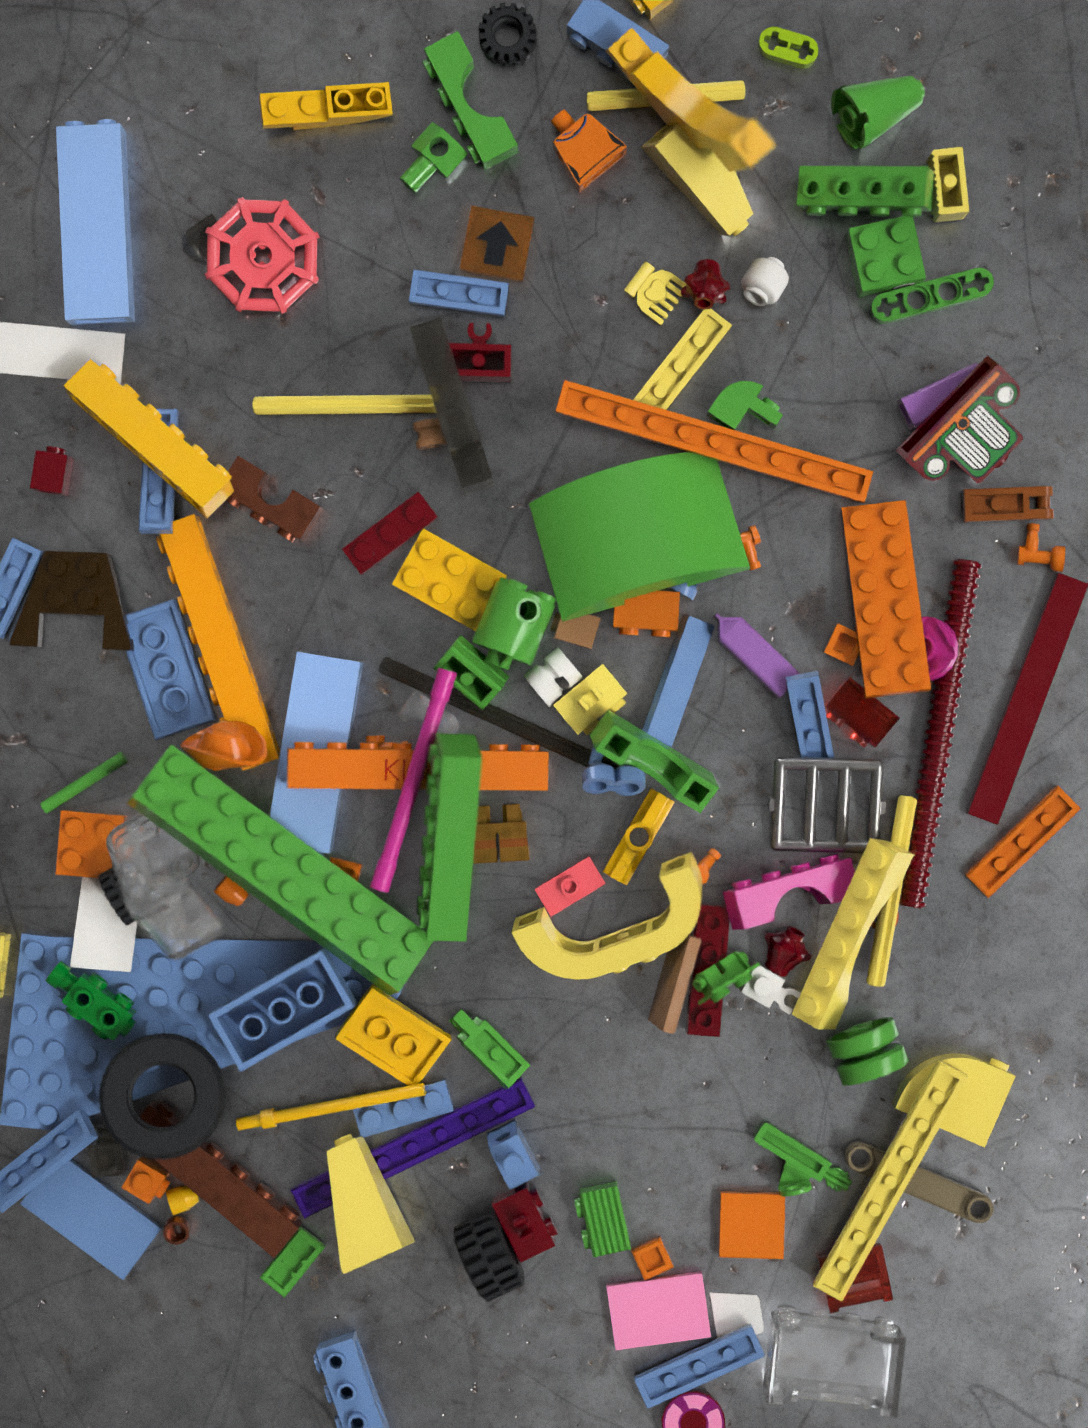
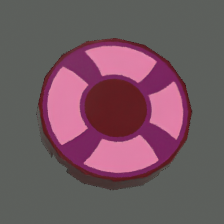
M693 1388L667 1401L661 1415L662 1428H725V1415L721 1405L714 1396L707 1391Z

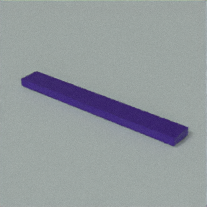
M519 1077L508 1089L501 1086L455 1108L454 1111L428 1121L370 1151L386 1180L534 1108L535 1103L522 1077ZM329 1170L291 1188V1193L304 1219L333 1205Z

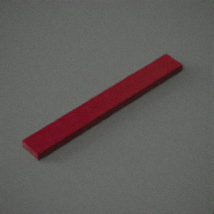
M1061 573L1056 574L966 814L996 825L999 824L1087 591L1088 583Z

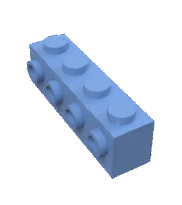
M354 1330L320 1342L316 1349L317 1354H314L313 1358L318 1373H324L327 1382L324 1385L326 1398L329 1404L334 1403L338 1413V1415H335L337 1428H389L356 1331Z

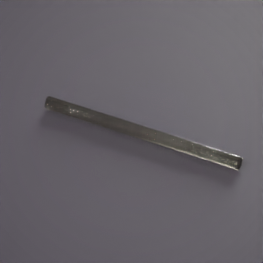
M384 657L378 669L380 673L425 694L430 695L434 678L391 658ZM453 687L447 704L587 768L591 767L588 762L592 750L494 705L488 704L481 710L458 689ZM605 756L603 757L602 763L610 765L614 769L619 767V764Z

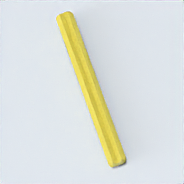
M742 80L692 84L713 102L742 100L746 95L745 83ZM637 88L588 92L586 96L589 111L651 107Z

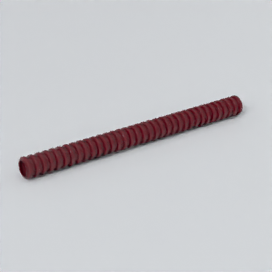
M966 559L953 561V565L956 568L951 572L954 580H950L952 590L948 591V595L951 598L946 602V605H949V610H945L947 620L943 622H946L955 632L958 641V656L953 667L943 677L933 681L936 689H933L931 693L934 695V699L930 700V704L933 707L928 711V714H931V719H927V724L930 725L929 729L925 730V734H928V737L923 741L926 744V749H922V754L925 755L924 759L920 760L923 767L918 772L921 774V779H917V783L920 786L919 789L915 790L918 798L908 850L914 856L903 879L902 895L899 902L902 906L920 909L926 907V903L923 901L924 897H928L925 889L930 885L927 882V877H931V873L928 871L929 867H933L930 859L934 858L935 853H932V847H936V843L933 841L934 838L938 837V833H935V829L939 828L940 825L937 823V818H941V813H938L939 808L943 806V803H940V798H944V793L941 792L942 788H946V783H943V780L948 776L945 773V768H949V763L946 762L947 758H951L948 750L953 746L950 743V738H954V734L951 732L952 728H956L953 720L958 716L955 713V708H959V704L956 702L957 698L961 697V694L958 693V690L963 685L960 683V679L964 678V674L961 671L966 667L963 659H967L965 649L969 648V644L966 641L971 637V634H968V629H972L970 619L974 618V614H971V611L976 607L973 604V599H977V594L974 593L975 589L979 588V585L976 584L977 579H980L981 576L978 574V569H982V564H979V562Z

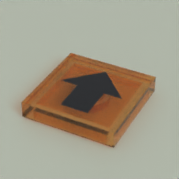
M471 205L460 271L523 282L535 217Z

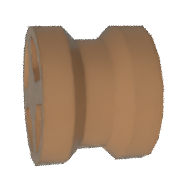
M444 418L427 419L413 423V430L418 434V440L416 441L417 450L433 449L448 445L447 437L443 435L442 430L445 426Z

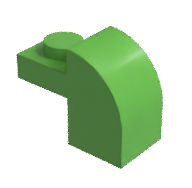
M739 381L727 386L718 395L706 416L723 427L735 430L748 412L774 430L783 414L778 412L780 407L766 397L763 400L757 398L763 388L761 384L752 381Z

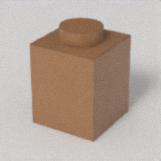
M555 612L550 630L556 632L554 639L591 650L601 618L585 615L562 622L560 613Z

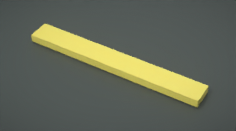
M940 1059L937 1060L813 1282L814 1287L841 1302L843 1301L968 1078L967 1074Z

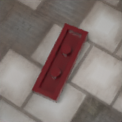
M418 491L342 548V550L358 572L363 575L417 535L423 528H426L438 519V516Z

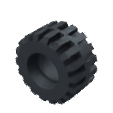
M488 1210L454 1227V1241L460 1259L473 1286L483 1299L490 1302L524 1285L522 1265L495 1213Z

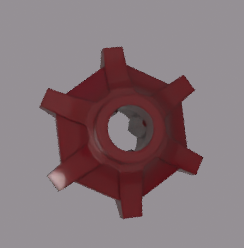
M703 259L696 263L693 273L685 277L684 282L687 285L681 289L682 297L692 299L695 306L700 309H710L714 303L723 304L726 302L727 297L724 293L730 290V284L722 277L721 266L718 262L711 259Z
M788 926L785 931L767 932L765 940L768 951L767 959L764 963L765 967L779 976L786 977L790 970H793L798 964L809 961L812 958V953L808 951L803 941L805 934L791 926Z

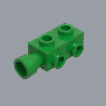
M60 961L45 982L53 988L59 987L67 993L61 1001L67 1006L65 1010L75 1019L81 1020L83 1018L92 1025L91 1030L104 1040L110 1038L114 1041L119 1034L126 1037L136 1024V1021L132 1019L137 1012L132 1008L134 1002L121 992L114 995L106 988L108 982L100 975L93 972L89 976L87 973H84L78 978L70 972L71 967ZM81 993L88 995V1004H84L79 1000ZM105 1014H113L115 1016V1023L110 1024L104 1018Z

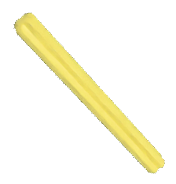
M440 394L256 396L253 398V412L256 415L441 413L444 409V398Z
M900 795L897 801L890 842L908 851L917 799L911 796ZM903 880L883 905L877 916L866 979L867 984L871 986L884 987L886 982Z

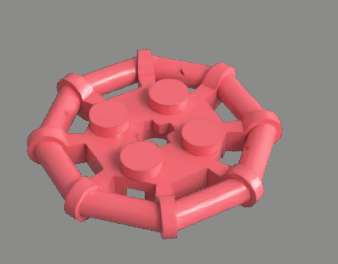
M238 198L237 203L214 225L207 227L205 231L207 234V272L204 273L206 280L210 279L236 307L235 310L240 313L242 310L272 311L284 314L289 306L313 284H317L319 280L317 277V239L320 238L319 234L308 226L286 199H283V201ZM251 213L275 214L273 223L253 222ZM242 216L246 225L234 237L225 233ZM283 218L300 235L298 238L292 240L279 226ZM220 242L230 245V264L220 266ZM303 245L304 269L295 267L294 261L295 247ZM257 247L261 250L265 248L270 250L268 258L271 261L265 264L262 261L258 264L255 262L256 253L254 250ZM230 271L235 273L245 284L241 294L223 275ZM291 273L300 278L282 295L278 286ZM252 288L271 289L274 299L249 298Z

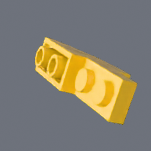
M389 82L325 86L324 90L259 94L262 129L293 127V130L324 128L392 116L393 114Z

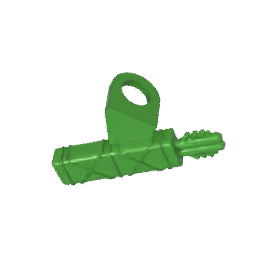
M764 1121L754 1135V1140L758 1145L785 1160L778 1184L780 1196H795L812 1190L809 1181L811 1177L819 1182L823 1178L826 1179L827 1186H830L836 1192H840L841 1189L848 1191V1186L852 1185V1181L848 1179L850 1177L848 1172H844L843 1169L840 1170V1167L831 1168L832 1163L826 1157L803 1145L802 1142L800 1143L798 1140H795L794 1137L787 1135L771 1123Z

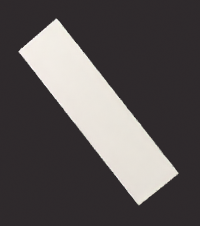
M0 322V373L69 380L91 359L99 367L102 364L109 367L116 375L114 380L121 384L125 334Z

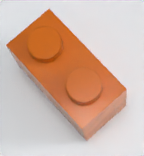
M655 591L624 600V605L614 607L613 628L619 629V635L638 636L639 630H650L652 637L670 638L671 632L678 631L680 592Z

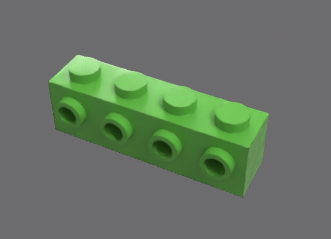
M799 166L797 206L806 210L807 215L824 216L826 215V210H838V215L857 216L858 211H870L869 215L889 216V211H902V216L919 217L922 211L932 210L934 171L928 166Z

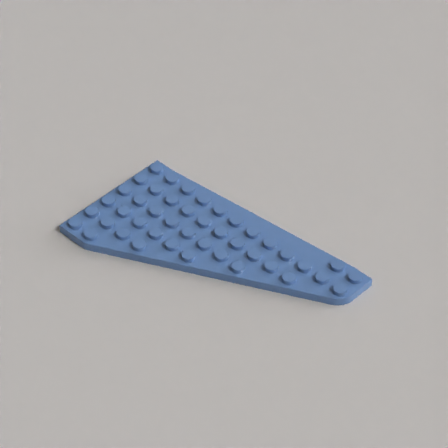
M21 933L0 1125L51 1131L78 1109L86 1111L88 1117L100 1113V1083L111 1059L127 1044L147 1035L167 1033L184 1036L203 1046L214 1057L220 1069L235 1064L208 1015L324 947L316 941L135 938L131 972L72 968L70 971L78 978L84 973L91 976L94 972L108 982L106 988L114 995L121 992L134 1002L132 1008L137 1012L132 1019L136 1021V1024L126 1037L119 1034L112 1041L110 1038L104 1040L97 1036L91 1030L92 1025L83 1018L77 1020L65 1010L67 1006L61 1002L67 993L59 987L55 989L45 982L60 961H63L70 967L74 937ZM329 952L356 1001L359 1002L373 983ZM402 989L400 990V992L392 994L390 996L397 1000V998L401 994ZM81 993L79 1000L84 1004H88V995ZM354 1008L298 1040L342 1025ZM106 1013L105 1020L110 1024L115 1023V1016L111 1013ZM157 1065L151 1067L137 1079L133 1087L132 1101L190 1079L183 1071L174 1066Z

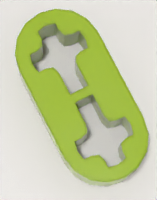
M772 26L762 31L758 41V49L763 57L796 68L805 69L812 66L818 56V44L813 38L780 27ZM772 36L778 37L777 43L787 46V48L776 46L774 50L768 49L769 44L764 40H770ZM802 45L808 46V52L812 56L807 55L805 60L800 59L799 52L791 50L790 47L800 50Z

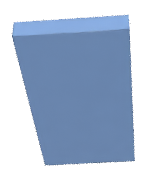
M173 599L126 615L129 623L127 624L128 631L134 643V651H126L155 740L217 721L178 600Z
M70 1159L28 1192L20 1203L122 1280L125 1279L163 1227L73 1159Z

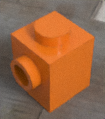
M140 1157L121 1188L150 1204L155 1197L161 1199L171 1183L166 1180L170 1172L156 1160Z

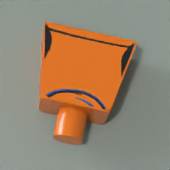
M564 109L551 120L552 125L561 134L553 141V149L579 193L626 155L627 146L589 113L575 122Z

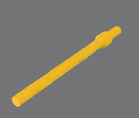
M424 1083L276 1111L274 1108L260 1110V1114L236 1118V1127L238 1131L261 1126L263 1129L277 1127V1123L426 1096Z

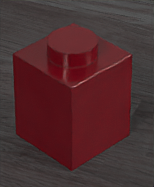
M46 446V451L36 450L30 489L38 492L68 496L74 458L65 455L66 449Z

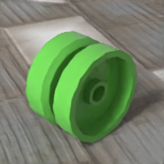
M883 1017L860 1023L840 1031L826 1040L831 1056L836 1059H844L836 1067L842 1085H855L877 1079L902 1068L909 1062L904 1046L898 1043H891L899 1035L894 1018Z

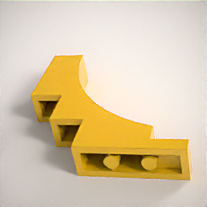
M633 28L628 29L606 50L668 126L678 124L698 149L709 147L729 172L751 168L775 146V143L754 118H742L714 103L678 73L658 51L653 53Z

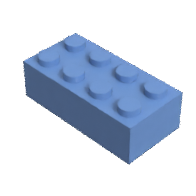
M322 948L217 1008L208 1016L239 1071L242 1072L354 1008L358 1002L329 951Z

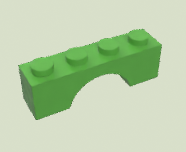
M459 31L424 48L426 60L422 61L423 66L430 79L437 78L441 88L437 89V92L445 107L451 105L456 115L452 118V121L459 135L466 134L471 145L467 146V150L475 164L480 162L484 170L519 153L518 144L503 116L487 117L475 112L464 99V83L474 69V62Z
M610 710L605 713L590 734L594 749L621 766L628 764L644 771L662 784L675 799L699 813L703 811L719 789L712 772Z

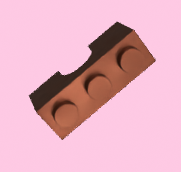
M237 456L228 471L232 476L230 482L234 492L225 501L238 509L241 504L250 508L252 512L249 516L265 526L268 521L279 526L276 533L292 543L296 538L304 542L322 513L323 508L295 490L291 491L283 503L279 505L267 504L262 496V488L269 475L240 456Z

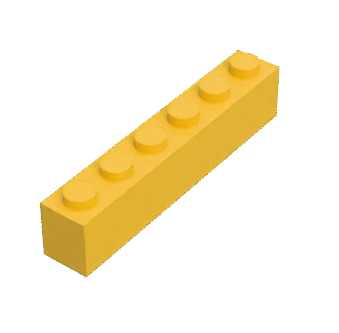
M90 359L63 385L69 398L208 519L234 492L230 482L232 478L230 473L220 464L214 467L207 460L209 457L206 452L197 444L191 447L183 440L185 435L178 427L172 423L167 426L160 420L162 415L155 407L149 403L144 406L137 400L139 395L132 387L126 383L121 386L114 380L116 375L105 364L99 367Z

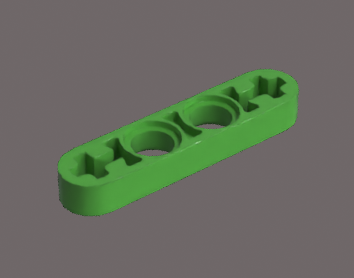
M974 268L877 295L872 301L870 315L877 323L889 324L975 301L987 296L992 290L994 278L987 269ZM977 275L979 280L986 281L982 291L979 292L977 287H972L965 290L967 296H962L963 289L958 279H963V285L973 282ZM944 283L954 286L956 290L955 298L948 301L943 300L938 294L939 286ZM920 292L925 298L924 306L920 309L910 307L907 302L909 293ZM896 296H901V306L905 313H900V307L893 308L889 312L888 317H885L883 312L877 311L881 301L885 300L886 305H892L898 302Z

